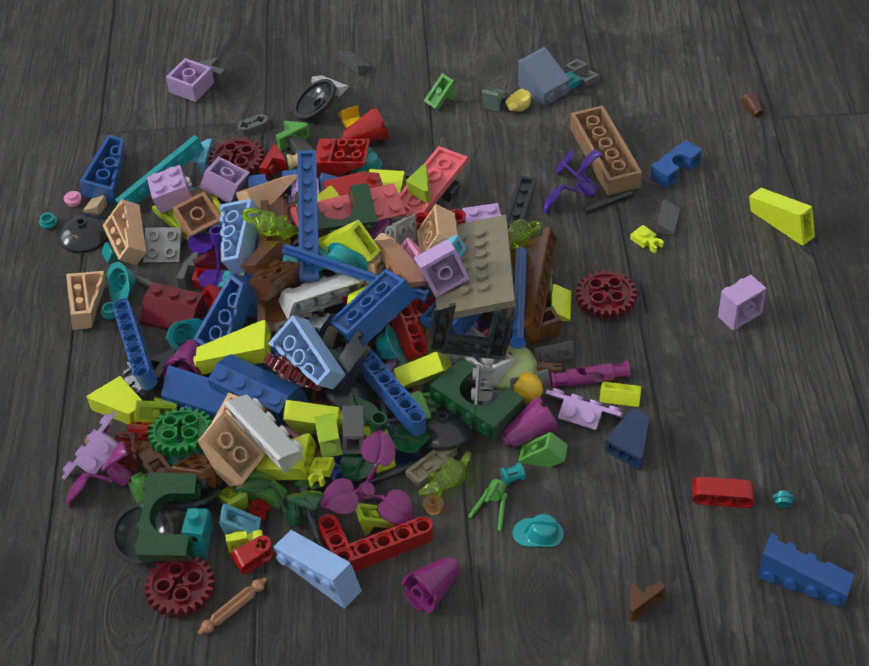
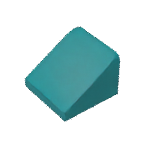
M105 242L102 255L106 262L111 263L119 260L111 242Z

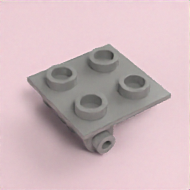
M416 215L404 217L401 221L393 223L392 226H387L385 229L386 236L394 237L395 242L400 246L407 237L417 245Z
M181 227L145 228L146 253L143 262H179L180 244L183 242Z
M477 364V368H473L472 380H476V388H472L471 400L475 401V405H478V401H482V405L492 402V392L481 391V389L493 390V388L481 387V383L493 384V381H482V379L493 380V365H484V369H481V365Z

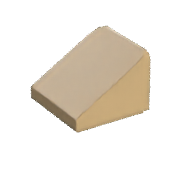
M106 197L92 198L83 212L101 214L107 206Z

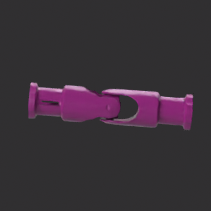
M624 361L619 364L606 363L566 369V372H550L549 375L553 389L566 385L572 387L612 381L618 377L629 378L631 372L629 362Z

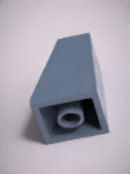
M545 47L518 61V87L528 90L531 93V97L541 105L546 106L569 93L570 79Z

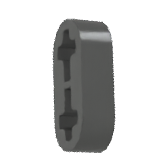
M258 114L240 121L237 125L238 132L241 136H249L265 130L269 123L266 115Z

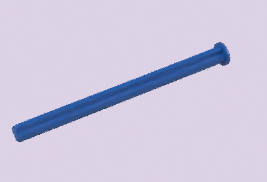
M285 244L282 250L284 255L367 283H371L379 276L378 274ZM411 287L416 294L415 299L421 300L423 304H426L430 295V289L425 291Z
M523 246L516 249L514 284L516 307H513L514 322L512 338L510 339V345L515 349H521L526 345L523 325L525 320L527 249H524Z

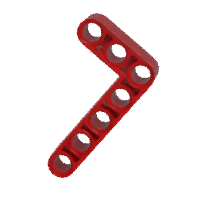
M436 297L428 298L426 304H423L421 300L412 301L410 305L398 313L395 319L391 320L403 354L408 361L417 360L426 353V339L419 324L421 323L420 317L433 304Z
M326 514L319 519L320 532L327 550L350 562L354 572L428 544L433 540L434 536L431 519L428 517H418L349 544L336 516Z

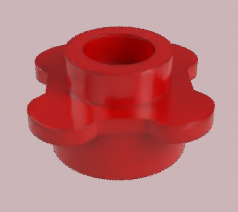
M255 499L250 503V509L247 510V513L264 520L271 506L262 499Z

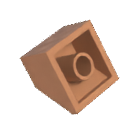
M204 191L172 207L173 217L182 231L189 237L220 222L219 213Z

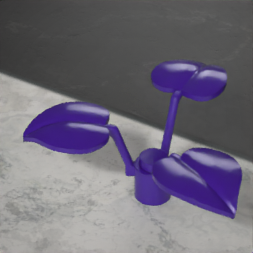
M596 149L592 150L576 173L568 166V163L574 157L575 151L570 150L565 159L558 165L555 173L558 175L564 168L568 169L579 179L576 184L578 189L563 184L559 187L557 186L544 202L543 209L547 215L551 205L563 189L579 194L583 192L589 198L595 193L598 186L587 177L584 170L594 160L602 156V153Z
M220 225L211 227L209 230L210 234L198 233L188 238L189 248L192 253L199 252V255H204L215 247L217 270L209 269L200 275L199 282L203 288L208 284L218 287L219 283L223 281L222 276L224 272L228 271L220 270L219 248H221V242H223L220 235L222 226ZM257 234L254 251L260 245V234Z

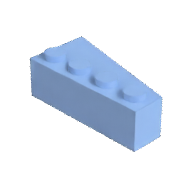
M252 199L219 205L222 215L220 216L222 224L220 235L223 240L221 242V261L232 274L246 272L240 268V265L254 251L260 223V209Z
M292 315L268 343L319 386L334 389L346 375L307 319Z
M290 530L274 546L277 554L276 559L279 563L289 567L344 609L362 591L350 562L300 534Z

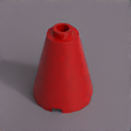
M375 107L342 132L343 136H341V139H370V143L386 140L390 138L387 128H385L378 109Z

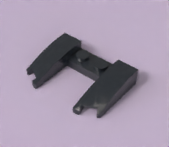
M451 303L449 307L439 310L434 308L426 339V352L505 360L514 322L513 316L507 317L502 314L501 309L495 308L487 337L451 333L456 303Z
M326 313L325 317H319L318 314H314L309 320L321 339H323L334 316L330 313ZM360 331L355 333L337 360V363L346 374L335 387L339 391L350 392L371 348L369 345L363 347L360 339L364 334Z

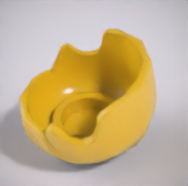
M530 372L519 375V379L513 384V391L524 397V405H528L536 397L541 398L543 393L541 379L536 374Z

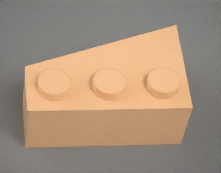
M121 199L103 224V227L118 259L137 265L146 253L140 207L138 204Z
M104 271L66 274L72 329L92 328L105 287Z

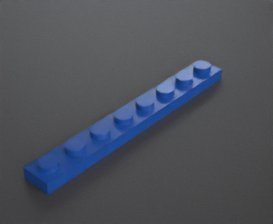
M316 150L297 151L299 248L319 255ZM299 260L300 282L319 281V266Z

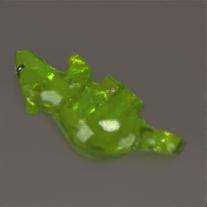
M246 208L242 211L241 216L243 220L252 223L255 230L263 236L279 235L282 236V240H286L299 233L298 226L285 223L287 220L286 215H280L277 218L274 212L263 211L257 208ZM250 213H257V214H259V215L252 217V216H249L248 214H250Z
M524 219L513 221L508 229L510 250L513 248L518 249L521 246L520 242L522 240L527 241L542 227L541 222H528Z
M467 451L460 461H456L454 458L445 461L440 465L442 469L439 473L435 470L431 471L428 474L432 478L429 480L430 483L422 487L418 495L441 498V492L447 488L462 484L466 478V466L472 456L471 452Z

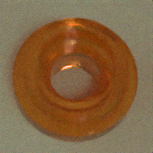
M429 495L423 500V508L430 515L439 514L444 507V501L438 495Z

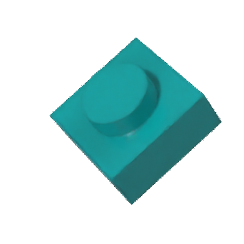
M572 71L565 73L570 79L569 90L581 84V78Z

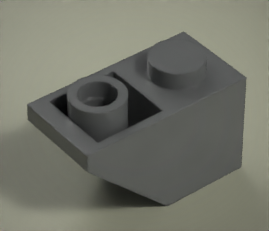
M363 405L342 406V454H361V445L364 441Z

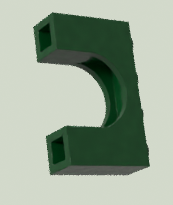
M368 183L350 185L348 196L352 213L344 219L337 220L326 217L319 210L317 204L318 238L357 220H360L368 233L376 230L378 219ZM296 192L294 202L298 215V192Z
M460 357L431 384L430 398L435 403L445 407L451 414L462 418L466 424L478 429L481 434L494 439L523 410L524 397L508 387L496 400L489 404L475 405L469 403L461 394L475 381L472 380L473 368L477 367Z
M147 473V479L143 482L144 499L140 502L141 519L137 523L138 539L134 543V553L141 561L192 562L193 539L189 535L162 534L158 532L156 517L166 503L176 500H200L202 480L197 473Z

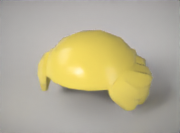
M519 89L510 95L506 100L508 109L517 112L526 110L531 103V93L528 90Z

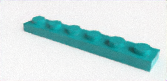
M194 135L117 197L115 199L117 204H119L121 199L135 204L140 203L151 194L147 177L180 165L181 168L184 167L204 150L199 138Z

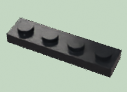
M519 175L506 214L508 230L521 232L537 178Z

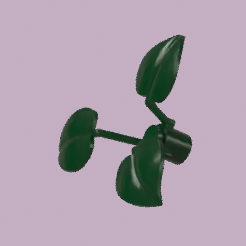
M354 394L350 395L346 406L363 405V423L370 428L371 434L377 430L384 432L387 429L390 437L394 438L393 444L395 448L401 452H415L430 439V435L427 432L419 436L410 434L403 424L396 425L393 433L390 423H387V415L382 411H378L377 407L371 402L361 399ZM344 454L340 462L344 478L351 481H360L368 478L375 463L365 461L361 454Z
M252 477L246 479L243 484L235 488V492L239 490L262 492L272 488L282 507V513L287 515V524L291 526L303 524V507L316 511L319 502L323 498L322 492L307 490L288 495L286 497L288 506H285L275 484L268 477ZM324 477L325 485L329 482V477ZM308 480L295 481V486L301 488L318 489L323 487L320 486L319 481H316L312 487H310Z

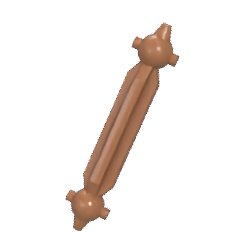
M267 579L254 580L251 586L244 588L213 613L210 620L203 621L198 634L211 633L214 626L222 624L250 601L256 592H261Z

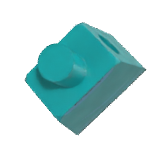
M189 508L184 520L181 535H189L193 539L192 556L195 557L207 556L215 526L211 513L207 509Z

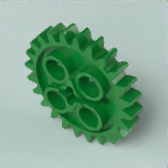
M181 407L179 411L173 408L171 413L166 410V415L159 414V420L153 419V424H150V430L147 431L149 444H151L152 449L156 450L157 454L162 452L163 457L169 454L170 458H173L174 455H178V458H181L182 454L189 457L190 452L197 454V449L202 450L198 440L213 421L210 420L209 415L205 414V411L199 412V408L192 411L191 407L187 410Z

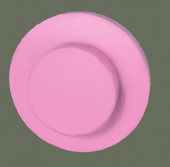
M70 191L64 196V202L69 207L78 206L82 200L81 194L77 191Z

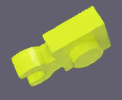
M644 225L630 234L632 241L642 248L648 246L653 253L657 252V246L663 248V240L656 238V233Z
M314 457L309 469L308 481L310 487L316 481H319L320 486L325 485L324 477H330L335 466L334 457Z
M256 530L250 534H247V531H237L225 535L229 553H232L237 547L252 541L256 537L262 536V530Z

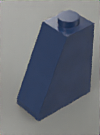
M631 408L606 438L605 452L640 471L648 434L649 416L642 411Z

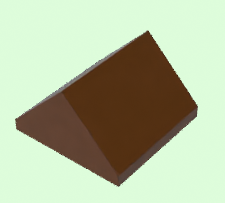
M264 241L240 265V268L254 277L255 272L269 268L270 263L277 260L283 262V245L280 241Z

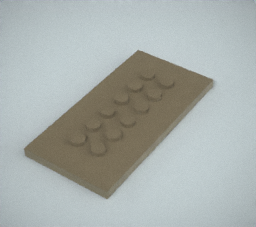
M506 215L457 224V235L460 236L467 248L460 259L470 279L436 298V308L439 310L449 307L451 303H456L453 318L455 319L494 311L495 308L506 309L516 307Z

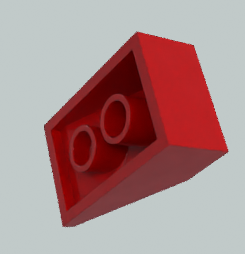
M359 172L326 180L323 182L324 189L332 186L339 196L349 193L350 185L368 183L371 189L383 186L379 173Z

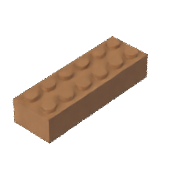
M603 105L571 113L570 129L585 156L587 157L594 149L603 154L590 165L607 196L630 189L641 188L642 171Z

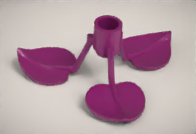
M111 422L103 431L107 435L109 434L112 428ZM120 441L114 447L102 466L101 470L103 472L109 468L107 471L109 477L84 472L73 483L67 496V506L69 508L71 501L91 477L110 483L114 480L121 486H125L128 483L132 472L116 462L128 455L123 441Z
M377 430L369 435L361 445V455L368 463H375L368 478L355 490L353 483L349 479L340 478L333 481L323 493L320 507L338 514H349L356 509L358 501L365 502L370 498L372 500L382 499L383 501L378 505V512L381 517L390 523L400 525L413 520L410 497L401 490H392L388 492L386 497L375 495V488L370 483L379 464L388 466L395 458V446L391 438L382 430Z

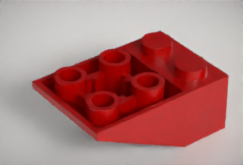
M319 139L316 149L317 178L320 177L321 173L337 177L365 165L370 139Z

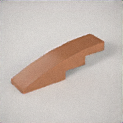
M393 239L375 240L380 249L379 254L388 270H393L394 274L403 278L410 287L424 286L426 280L410 255Z

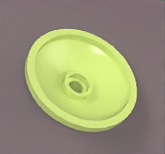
M508 344L507 353L515 358V362L499 383L493 387L506 390L508 387L510 388V379L519 377V375L524 373L537 372L538 363L536 362V357L527 347L515 349Z

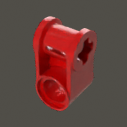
M262 535L237 547L232 552L231 557L240 572L248 574L257 567L272 560L274 550L271 547L270 538Z

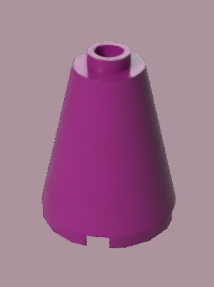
M187 340L166 361L162 373L164 380L168 366L201 375L199 368H196L194 364L196 349L201 346L197 341Z
M534 398L502 430L503 435L501 439L507 447L510 445L512 448H515L547 433L552 432L554 434L559 431V428H557L558 424L548 407L540 405L543 402L541 398Z
M445 557L407 574L401 582V587L404 586L406 590L404 593L405 598L418 611L424 609L427 610L426 613H430L437 607L459 575V564L455 559Z

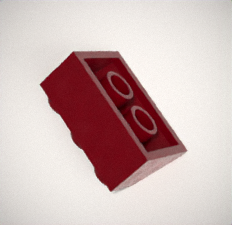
M152 282L144 295L140 324L168 330L177 321L192 318L201 320L206 309L204 295Z

